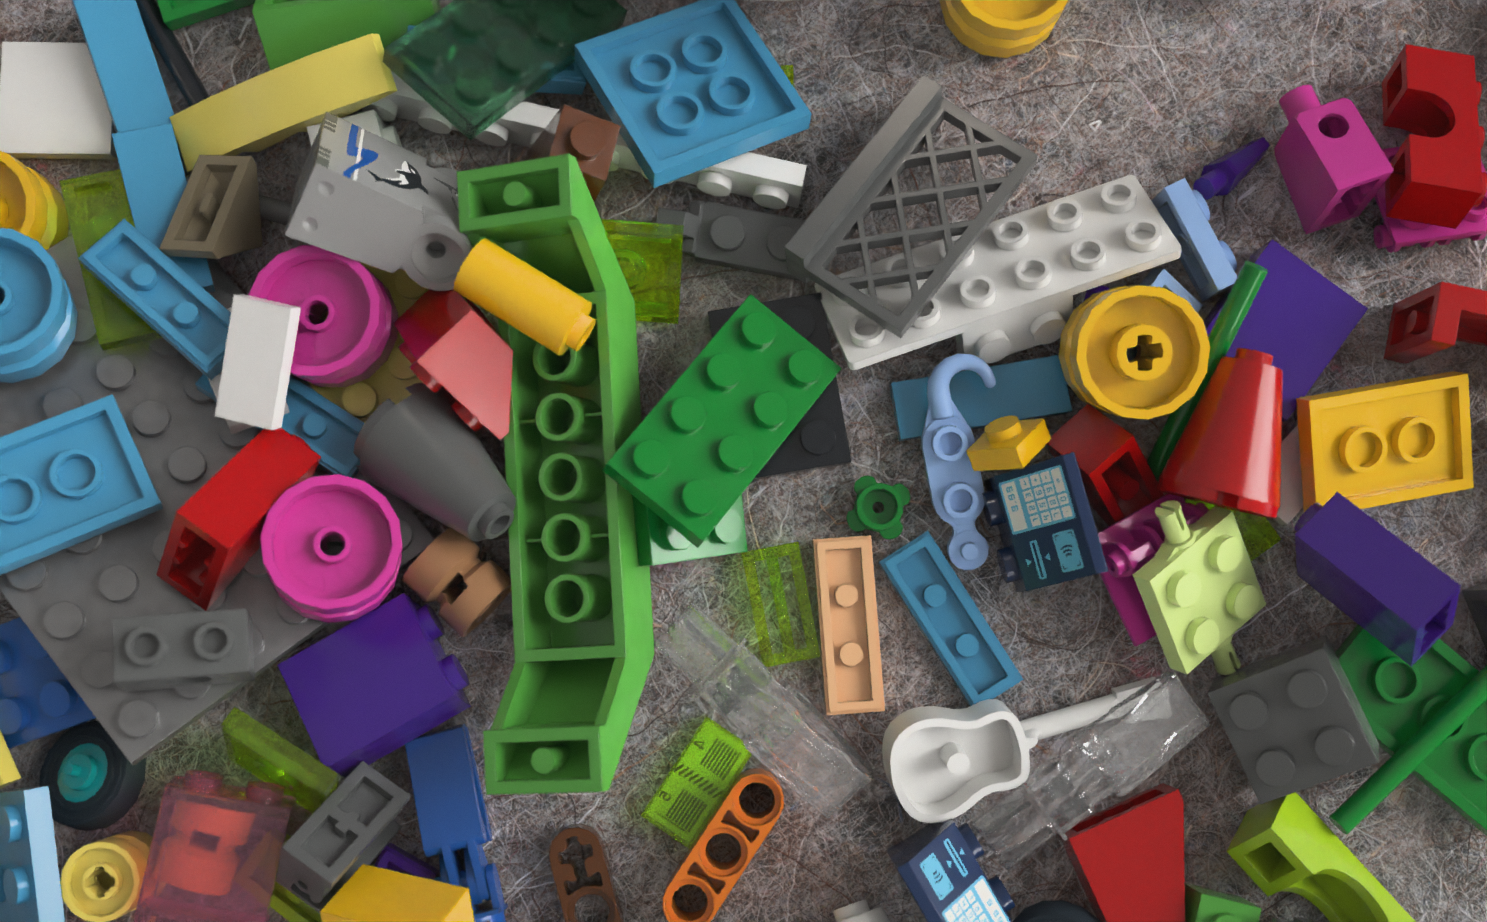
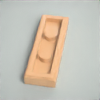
M871 535L813 539L825 714L840 715L885 711Z

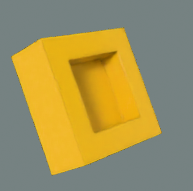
M1004 416L987 424L984 428L985 432L966 452L974 471L1024 469L1051 440V436L1044 418L1019 420L1017 416Z

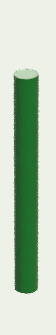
M1245 261L1208 336L1210 352L1207 373L1195 395L1177 410L1170 413L1147 459V463L1157 481H1159V476L1222 357L1226 356L1268 273L1266 268L1256 263Z
M1487 665L1329 816L1331 822L1340 831L1348 835L1487 700Z

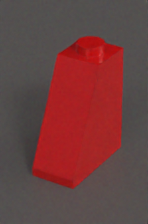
M283 428L275 430L263 429L176 511L156 575L207 611L261 547L260 536L270 508L287 489L314 476L321 456L310 449L309 445L302 438L289 434Z
M1162 783L1057 831L1094 914L1100 922H1185L1184 800L1179 789Z

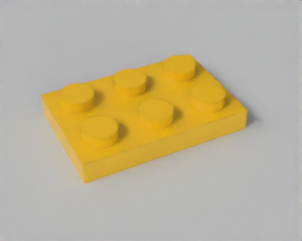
M1451 371L1296 398L1304 512L1317 502L1324 506L1337 492L1358 508L1364 509L1474 488L1468 373Z

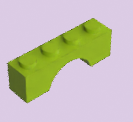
M1296 792L1263 804H1258L1247 810L1226 851L1268 897L1283 891L1298 894L1314 904L1330 922H1416Z

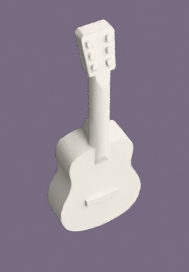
M1150 677L1111 688L1112 694L1021 721L1002 701L997 699H986L963 709L937 706L909 709L898 715L885 731L882 743L884 770L894 794L904 810L912 818L931 824L943 823L965 813L980 799L990 793L1007 791L1022 785L1027 780L1030 772L1029 749L1036 746L1038 740L1116 717L1122 721L1167 716L1170 710L1164 683L1155 677Z

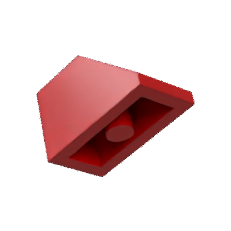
M1089 404L1083 407L1068 422L1064 423L1046 444L1054 458L1072 452L1075 453L1088 502L1109 526L1164 496L1163 492L1157 490L1158 482L1134 436Z

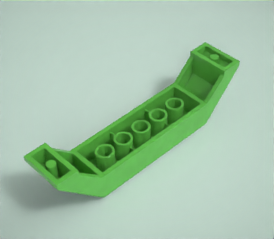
M563 154L457 172L459 229L461 233L468 236L472 247L474 248L482 239L490 240L590 301L592 308L589 316L596 320L590 336L578 351L569 347L564 354L559 356L498 318L499 333L513 350L509 433L504 436L506 483L516 498V505L513 511L514 519L508 528L515 664L491 729L483 730L486 795L581 793L609 790L655 654L650 566H639L632 494L602 471L606 463L641 423L635 301L577 160L570 154Z

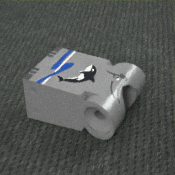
M326 112L296 183L285 236L390 273L403 269L421 287L433 291H450L453 289L457 273L473 249L468 236L461 233L459 229L457 170L442 167L433 169L427 166L426 158Z

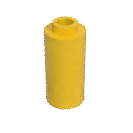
M486 238L478 242L470 251L454 281L453 289L456 293L559 356L564 354L569 347L578 351L590 336L596 320L589 316L592 308L590 301Z

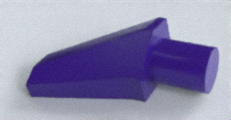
M1262 137L1206 164L1203 167L1201 177L1194 182L1193 190L1200 192L1205 200L1213 196L1228 195L1263 157L1270 144Z

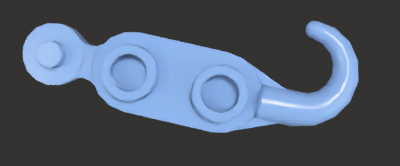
M957 353L944 358L935 366L928 379V409L921 435V450L931 503L935 513L952 527V534L947 543L948 557L956 567L963 570H974L986 561L989 552L986 539L975 527V521L985 505L982 495L985 492L981 471L973 470L966 452L975 442V438L971 428L951 399L949 384L951 378L962 370L976 372L982 378L987 388H993L996 385V380L992 369L983 359L973 354Z

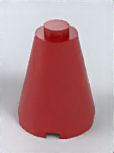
M1237 348L1235 357L1221 358L1159 476L1158 491L1194 501L1206 502L1217 507L1270 519L1277 518L1281 495L1283 370L1271 366L1273 355L1252 349Z

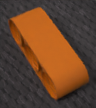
M751 768L742 772L733 781L668 880L663 895V912L669 922H710L783 810V791L779 780L771 772L762 768ZM753 782H761L767 785L774 794L771 806L760 813L746 810L739 799L741 791ZM720 833L734 836L741 846L739 855L729 862L714 860L707 851V843L713 836ZM684 885L698 886L705 892L707 903L699 911H683L675 903V891Z

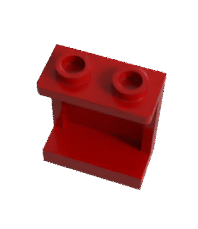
M1441 281L1393 304L1384 359L1407 364L1452 347L1456 344V340L1487 347V291Z

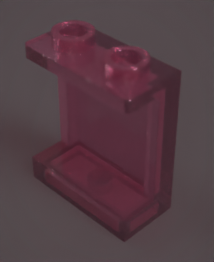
M186 770L185 776H175L164 787L133 922H269L270 915L268 913L276 882L281 847L285 843L290 817L294 811L297 798L283 795L284 787L269 782L249 781L246 788L222 784L223 776L210 771Z

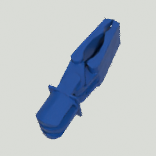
M460 724L449 729L420 735L405 744L424 853L426 857L439 855L440 876L435 877L434 880L469 888L475 922H487L488 920L489 922H506L504 910L508 908V904L504 902L498 870L495 863L488 864L482 844L492 841L493 838L468 727L465 724ZM460 849H464L465 870H463L457 852ZM482 900H491L492 907L479 910L478 904L483 903Z

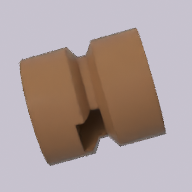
M449 528L439 535L415 559L403 575L402 581L425 603L437 601L440 604L438 615L461 637H465L476 629L511 592V577L493 560L482 562L478 559L480 547L471 539ZM462 580L468 585L464 591L457 587Z

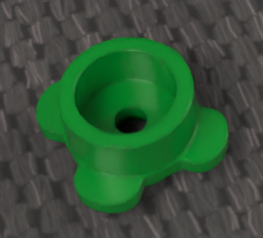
M872 476L859 478L854 484V491L857 494L854 509L850 510L846 516L848 526L855 532H861L864 529L879 532L886 540L898 537L903 530L900 522L903 506L907 505L910 501L909 490L900 483L893 486L877 483ZM874 503H882L884 506L883 512H874Z

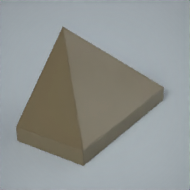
M199 155L159 250L166 256L219 259L262 247L257 165L251 156Z

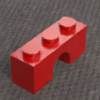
M1405 44L1382 81L1383 126L1404 129L1413 133L1407 136L1390 162L1394 172L1385 182L1386 217L1456 229L1472 207H1478L1482 203L1487 191V174L1482 172L1481 150L1484 144L1485 130L1483 126H1479L1478 105L1481 98L1482 85L1479 81H1476L1475 59L1473 55Z

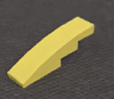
M371 33L313 53L239 83L170 116V121L187 172H192L199 155L236 156L242 152H260L298 132H307L306 127L322 123L326 112L339 118L346 117L396 92L397 88L380 35Z

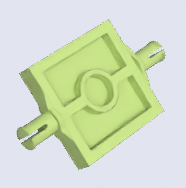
M1175 500L1163 502L1160 504L1162 508L1156 507L1155 514L1165 534L1164 543L1160 546L1155 556L1133 574L1169 667L1187 675L1211 654L1217 673L1222 675L1232 674L1236 672L1234 667L1239 669L1241 666L1231 642L1232 635L1266 606L1234 513L1231 510L1214 506L1195 523L1187 525L1180 502Z

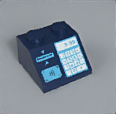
M1074 452L1026 466L1024 469H1016L996 475L985 481L988 491L982 493L985 503L983 511L990 527L998 525L1004 548L997 549L998 564L1004 581L1006 583L1014 582L1016 592L1030 591L1108 571Z
M952 819L943 823H932L886 850L927 922H1012L1007 912L1016 906L997 875L987 880L976 861L985 852L967 823L959 827L956 826Z

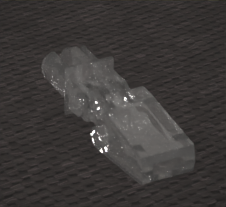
M691 603L683 611L682 617L676 618L668 626L667 632L661 633L654 640V647L697 687L691 696L694 700L700 695L717 713L726 719H730L746 736L743 740L746 749L829 819L874 779L873 769L798 689L793 687L787 691L772 678L766 666L744 646L747 642L745 638L737 644L695 603Z
M1166 671L1112 707L1100 718L1076 732L1073 736L1075 745L1063 755L1047 760L1032 771L1022 785L1015 788L975 818L971 824L979 834L985 835V843L992 852L999 854V862L1005 870L1009 871L1058 833L1064 841L1067 840L1068 837L1065 833L1090 815L1095 809L1096 804L1113 793L1121 797L1132 791L1209 727V719L1188 693L1176 673ZM1040 789L1043 795L1038 798L1035 792ZM1055 809L1058 815L1053 818L1050 812Z

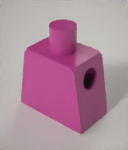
M1303 85L1289 91L1279 100V104L1289 124L1274 147V154L1302 227L1307 235L1358 217L1394 170L1352 100L1341 98L1321 105L1312 85Z

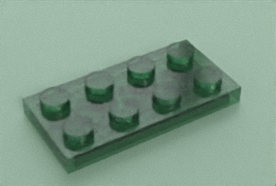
M453 0L386 46L383 63L469 140H472L575 62V44L620 28L623 25L627 10L616 0Z

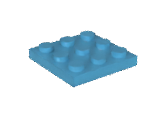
M699 0L575 44V62L612 122L621 126L620 135L653 188L809 129L812 113L735 0Z

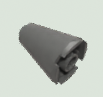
M415 383L405 388L412 395L403 399L398 404L393 403L388 398L379 405L363 424L354 443V454L360 459V466L356 465V467L368 481L473 541L497 538L510 527L514 519L513 511L516 505V498L474 430L451 407L456 401L449 392L442 387L437 393H434L424 383Z

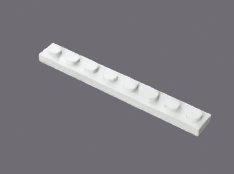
M392 72L397 91L362 108L363 112L374 109L382 121H393L398 117L418 122L421 127L435 133L447 134L451 130L473 134L476 139L488 145L504 146L508 142L526 146L529 149L559 111L556 108L472 89L411 86L410 75ZM619 133L609 171L623 168L640 172L647 179ZM747 152L679 178L676 181L697 185L699 190L713 196L724 197L733 193L751 197L757 204L770 209H783L786 206L798 208L807 165Z

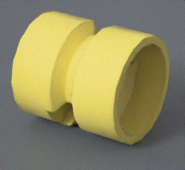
M131 830L82 846L71 854L62 869L60 884L63 901L73 914L89 922L115 920L147 905L161 894L167 884L166 881L157 877L153 871L162 844L146 832Z

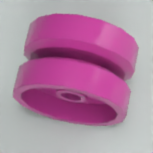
M300 245L276 255L258 273L248 294L258 298L301 307L290 374L319 387H348L370 378L388 360L398 337V330L394 325V322L398 319V311L389 289L359 261L313 245ZM328 311V317L324 321L322 316Z
M340 474L310 477L287 489L268 511L260 536L263 564L269 580L282 602L303 617L326 623L355 620L377 608L395 587L402 563L400 522L387 498L365 481ZM337 541L342 545L343 551L338 555L329 556L322 552V550L328 551L329 542Z

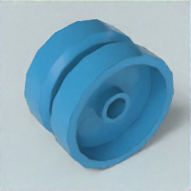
M0 228V382L16 383L40 376L62 360L75 339L78 312L71 290L62 277L56 261L40 243L13 229Z

